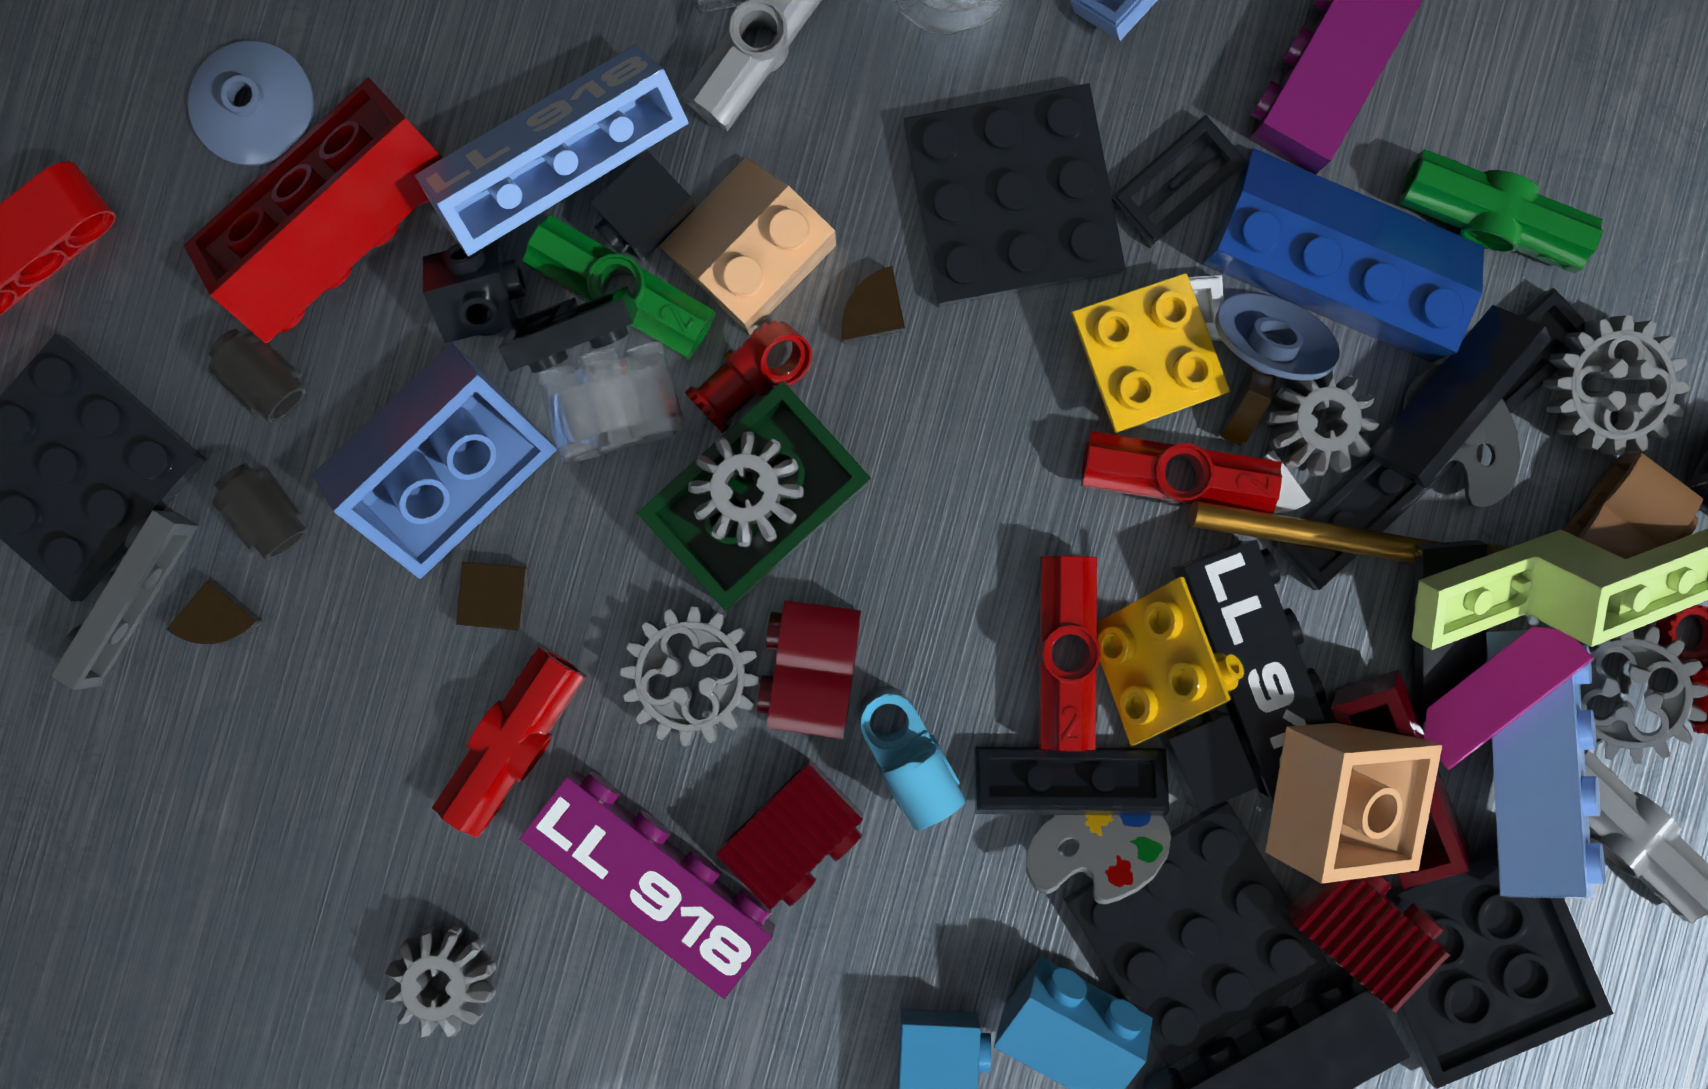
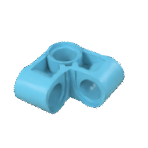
M880 687L869 692L859 706L858 720L864 739L878 762V769L903 814H906L915 830H922L943 821L958 811L965 804L966 800L958 787L960 782L934 735H929L912 702L904 692L894 687ZM884 704H895L905 712V720L901 728L890 734H881L870 726L873 712Z

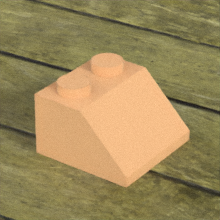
M745 157L658 247L750 335L836 246L835 230L790 186Z
M1339 723L1286 727L1265 853L1321 884L1419 871L1442 745L1432 740Z

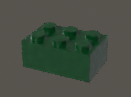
M784 381L721 437L727 439L732 446L734 454L737 455L741 454V438L743 433L752 432L756 440L755 455L758 457L765 445L771 439H775L780 443L781 448L779 454L770 465L772 468L785 460H796L799 469L794 474L779 480L781 485L796 484L804 489L802 498H780L779 504L791 509L796 514L797 518L793 524L784 522L773 513L767 519L776 530L777 538L771 542L766 541L762 536L756 523L751 524L752 540L750 546H739L737 542L738 523L735 521L728 534L722 540L716 539L711 533L713 526L722 513L718 512L704 520H698L693 513L699 505L712 500L711 495H697L688 490L690 481L701 480L711 482L712 474L703 471L696 464V460L637 512L642 520L724 610L733 608L871 483V477ZM713 443L701 454L709 457L717 465L724 461V458L717 450L716 443ZM747 472V480L737 475L731 481L730 487L737 493L733 503L735 506L746 508V500L756 505L762 499L764 493L756 486L760 475Z

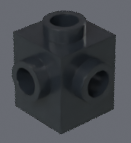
M498 239L470 256H467L458 243L445 251L423 256V294L445 343L476 335H494L507 327L520 324L518 298L527 296L525 281L518 261L516 259L506 261Z

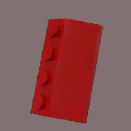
M367 77L183 246L209 295L267 344L279 332H287L295 327L303 318L306 308L325 290H331L341 285L350 275L353 265L371 248L382 246L395 235L399 223L419 205L430 202L414 175L443 159V157L379 87Z

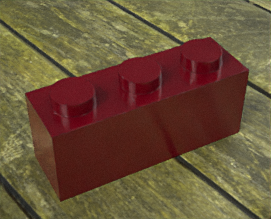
M1399 670L1337 689L1331 706L1337 723L1424 739L1423 729ZM1439 770L1436 776L1419 871L1397 873L1403 889L1469 871V845Z

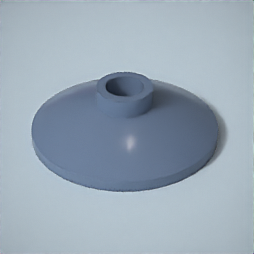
M240 41L218 49L200 65L189 88L188 113L196 135L215 155L225 161L241 166H263L274 163L309 131L314 117V91L305 70L289 53L266 42ZM244 88H251L252 98L250 102L245 106L237 107L234 102L237 94Z
M1261 293L1237 294L1227 298L1220 305L1216 313L1215 325L1220 338L1234 354L1261 373L1291 380H1315L1328 375L1334 369L1339 359V345L1330 329L1312 313L1285 299Z

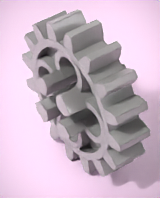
M1630 315L1610 317L1608 321L1607 319L1590 320L1585 322V333H1567L1563 337L1566 346L1570 350L1569 353L1550 355L1548 360L1560 370L1558 377L1543 380V387L1557 390L1558 399L1550 402L1546 406L1547 413L1564 414L1566 418L1561 422L1557 431L1561 435L1579 434L1577 439L1578 448L1584 450L1600 449L1601 454L1623 455L1624 450L1643 452L1648 450V438H1666L1670 434L1666 424L1663 422L1665 417L1683 416L1685 411L1673 401L1675 394L1689 392L1690 384L1676 381L1675 372L1682 370L1688 365L1687 359H1670L1668 352L1672 349L1676 339L1673 336L1654 337L1657 323L1653 321L1633 322V318ZM1617 345H1620L1622 349L1621 359H1615L1614 356ZM1582 379H1611L1617 381L1648 379L1650 391L1628 393L1621 391L1583 392L1581 383ZM1611 412L1618 413V421L1614 427L1610 422Z
M697 606L690 608L687 621L681 622L679 615L674 609L664 611L666 627L662 630L650 621L644 623L642 628L649 639L646 644L629 642L626 647L632 655L638 658L637 664L620 669L621 676L635 679L636 688L623 695L624 701L635 702L640 700L644 706L635 719L636 722L640 725L652 718L660 722L656 738L663 740L672 729L680 730L682 746H689L692 743L695 731L699 730L702 731L708 743L715 742L717 740L716 724L722 722L727 728L734 731L740 725L737 716L733 712L735 707L751 710L755 704L748 695L743 693L745 686H754L761 682V676L746 672L745 665L758 657L757 650L741 652L737 645L744 637L746 631L742 627L729 634L723 631L722 628L725 624L726 615L718 612L709 623L702 622L701 607ZM677 633L687 635L692 641V650L688 658L693 667H700L709 663L712 657L719 653L726 654L733 662V669L729 676L719 677L712 674L699 682L700 693L710 698L713 705L712 713L707 717H698L692 712L690 702L694 692L689 684L677 686L671 690L668 697L663 698L654 695L650 689V682L654 675L662 674L670 677L684 669L683 659L673 654L670 649L671 639Z
M1652 625L1647 630L1644 638L1634 637V632L1630 631L1620 635V638L1610 639L1598 644L1593 650L1589 649L1590 655L1594 658L1591 661L1592 683L1580 684L1582 710H1589L1587 703L1593 696L1603 695L1611 698L1620 692L1619 679L1616 675L1607 672L1602 664L1603 659L1609 653L1620 652L1629 659V676L1635 684L1648 682L1650 675L1657 668H1669L1677 675V682L1672 688L1660 690L1653 687L1643 693L1648 711L1657 713L1661 718V725L1654 732H1642L1635 726V709L1628 700L1616 703L1614 710L1608 716L1598 717L1594 715L1596 740L1599 738L1606 742V759L1612 760L1617 755L1620 747L1630 749V755L1634 764L1642 763L1644 748L1654 747L1655 751L1663 759L1668 758L1670 753L1667 740L1674 736L1679 741L1689 744L1693 737L1684 726L1687 719L1705 721L1707 717L1705 711L1692 703L1693 698L1708 695V685L1691 682L1689 677L1703 667L1699 659L1681 662L1678 656L1682 652L1685 643L1680 638H1677L1667 646L1659 644V627Z

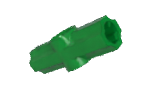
M1426 149L1417 154L1412 166L1406 173L1399 191L1400 198L1398 204L1461 228L1460 234L1462 237L1483 245L1485 249L1508 253L1516 250L1572 273L1583 270L1591 255L1596 251L1603 234L1601 229L1603 219L1538 194L1540 190L1538 185L1522 175L1502 170L1481 172Z
M550 214L543 223L537 226L527 243L526 253L522 260L525 265L586 301L605 295L606 283L617 274L626 273L635 277V289L632 297L638 311L634 322L629 326L687 360H690L695 351L699 349L710 330L716 316V311L644 270L631 257L613 252Z

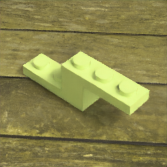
M1708 528L1628 559L1617 556L1560 529L1419 580L1415 598L1412 639L1428 649L1434 650L1528 614L1593 647L1708 600Z

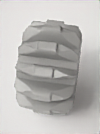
M1332 370L1328 375L1319 379L1292 380L1293 390L1281 387L1274 392L1273 398L1275 402L1285 411H1274L1266 414L1265 423L1270 426L1282 427L1283 434L1273 437L1269 441V446L1273 450L1287 445L1292 448L1286 457L1285 465L1290 469L1298 468L1307 459V469L1310 476L1318 477L1325 474L1328 465L1337 473L1349 470L1351 468L1350 454L1358 457L1368 454L1370 447L1359 433L1376 431L1379 423L1372 418H1362L1361 410L1370 407L1374 403V397L1368 394L1355 399L1352 396L1357 387V377L1349 375L1336 384L1335 374ZM1324 410L1328 414L1324 424L1331 431L1318 435L1314 431L1318 425V420L1312 414Z
M752 432L743 433L741 438V454L737 455L734 454L731 444L725 437L717 439L715 442L716 447L724 461L717 465L704 455H700L696 460V464L703 471L712 474L711 482L701 480L689 482V492L697 495H711L712 500L699 505L694 510L695 517L698 520H704L721 512L722 515L713 526L711 533L713 537L722 540L728 534L734 521L737 522V542L741 547L750 546L752 540L751 524H758L761 534L766 541L771 542L777 538L776 530L767 518L775 513L784 522L793 524L797 516L791 509L779 504L780 498L798 499L804 495L802 486L796 484L781 485L779 481L794 474L799 469L796 460H785L772 468L770 465L779 454L780 443L775 439H771L758 457L755 455L756 440ZM747 472L760 475L756 486L764 493L762 499L756 505L746 500V508L735 506L733 503L737 493L730 487L731 481L737 475L747 480Z
M429 926L421 931L420 942L407 938L398 946L402 960H393L386 966L385 974L398 982V984L385 992L384 1000L393 1003L404 1002L406 1007L397 1016V1024L404 1025L416 1016L420 1018L418 1027L420 1037H429L439 1024L442 1032L448 1038L456 1036L461 1030L462 1021L475 1025L482 1018L483 1011L479 1003L490 1002L496 993V989L491 984L483 981V979L492 975L496 970V963L489 960L477 962L475 956L484 947L483 940L477 938L465 948L461 945L463 937L461 927L453 926L442 939L440 932L435 926ZM440 971L447 974L451 980L442 991L436 989L431 983Z

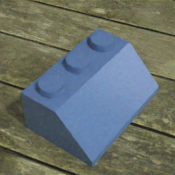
M452 342L312 475L334 513L421 579L558 449L500 387Z

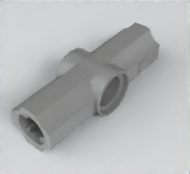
M748 0L741 3L731 16L729 30L681 95L683 102L708 123L728 132L769 73L776 71L785 62L789 53V45L822 0ZM755 27H767L776 34L774 41L762 48L751 47L743 39L745 34Z
M1584 750L1586 776H1597L1600 790V816H1589V830L1593 834L1590 837L1591 843H1601L1605 858L1629 876L1639 878L1653 891L1655 896L1659 897L1682 920L1694 923L1699 918L1708 915V863L1679 836L1682 832L1679 824L1655 802L1640 793L1632 792L1597 756L1593 755L1589 750Z

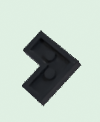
M628 286L578 305L575 297L520 318V324L511 328L498 348L510 372L529 365L532 373L540 372L568 358L566 349L587 341L590 342L593 349H597L624 338L629 334L626 326L634 322L638 308Z

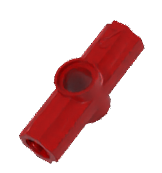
M1090 431L1084 451L1080 486L1160 499L1169 504H1192L1194 501L1274 514L1282 484V462L1205 450L1191 443L1173 445ZM1180 457L1192 465L1195 471V480L1193 486L1188 491L1176 490L1168 484L1165 477V467L1171 458Z
M1040 556V638L1036 647V656L1039 663V749L1056 751L1096 750V668L1099 665L1101 656L1099 642L1097 641V557ZM1072 634L1079 639L1083 646V657L1076 667L1064 671L1059 669L1053 662L1052 648L1057 639L1063 635Z
M543 646L538 647L536 652L530 657L520 676L516 678L514 685L504 700L497 701L490 708L471 735L466 746L470 751L432 806V809L438 813L441 819L460 832H465L475 838L481 836L503 806L504 800L516 782L521 783L528 776L547 749L553 737L550 731L587 676L560 655L549 651Z

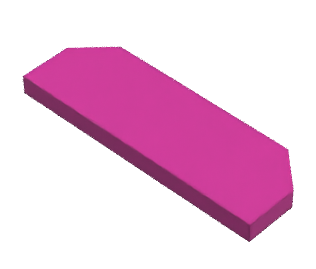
M1531 627L1427 708L1424 739L1432 740L1442 745L1440 761L1450 770L1593 661L1594 658L1576 639L1555 628Z

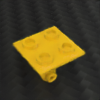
M1187 273L1071 312L1115 433L1135 428L1153 419L1230 392Z
M1184 577L1171 581L1097 622V641L1099 642L1101 652L1100 663L1131 746L1137 745L1230 701L1231 698L1228 692L1234 690L1238 686L1239 679L1244 676L1243 665L1235 655L1213 654Z

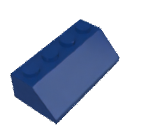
M1255 148L1250 150L1246 159L1248 162L1243 166L1202 265L1276 297L1290 301L1304 309L1431 363L1458 352L1483 293V245Z

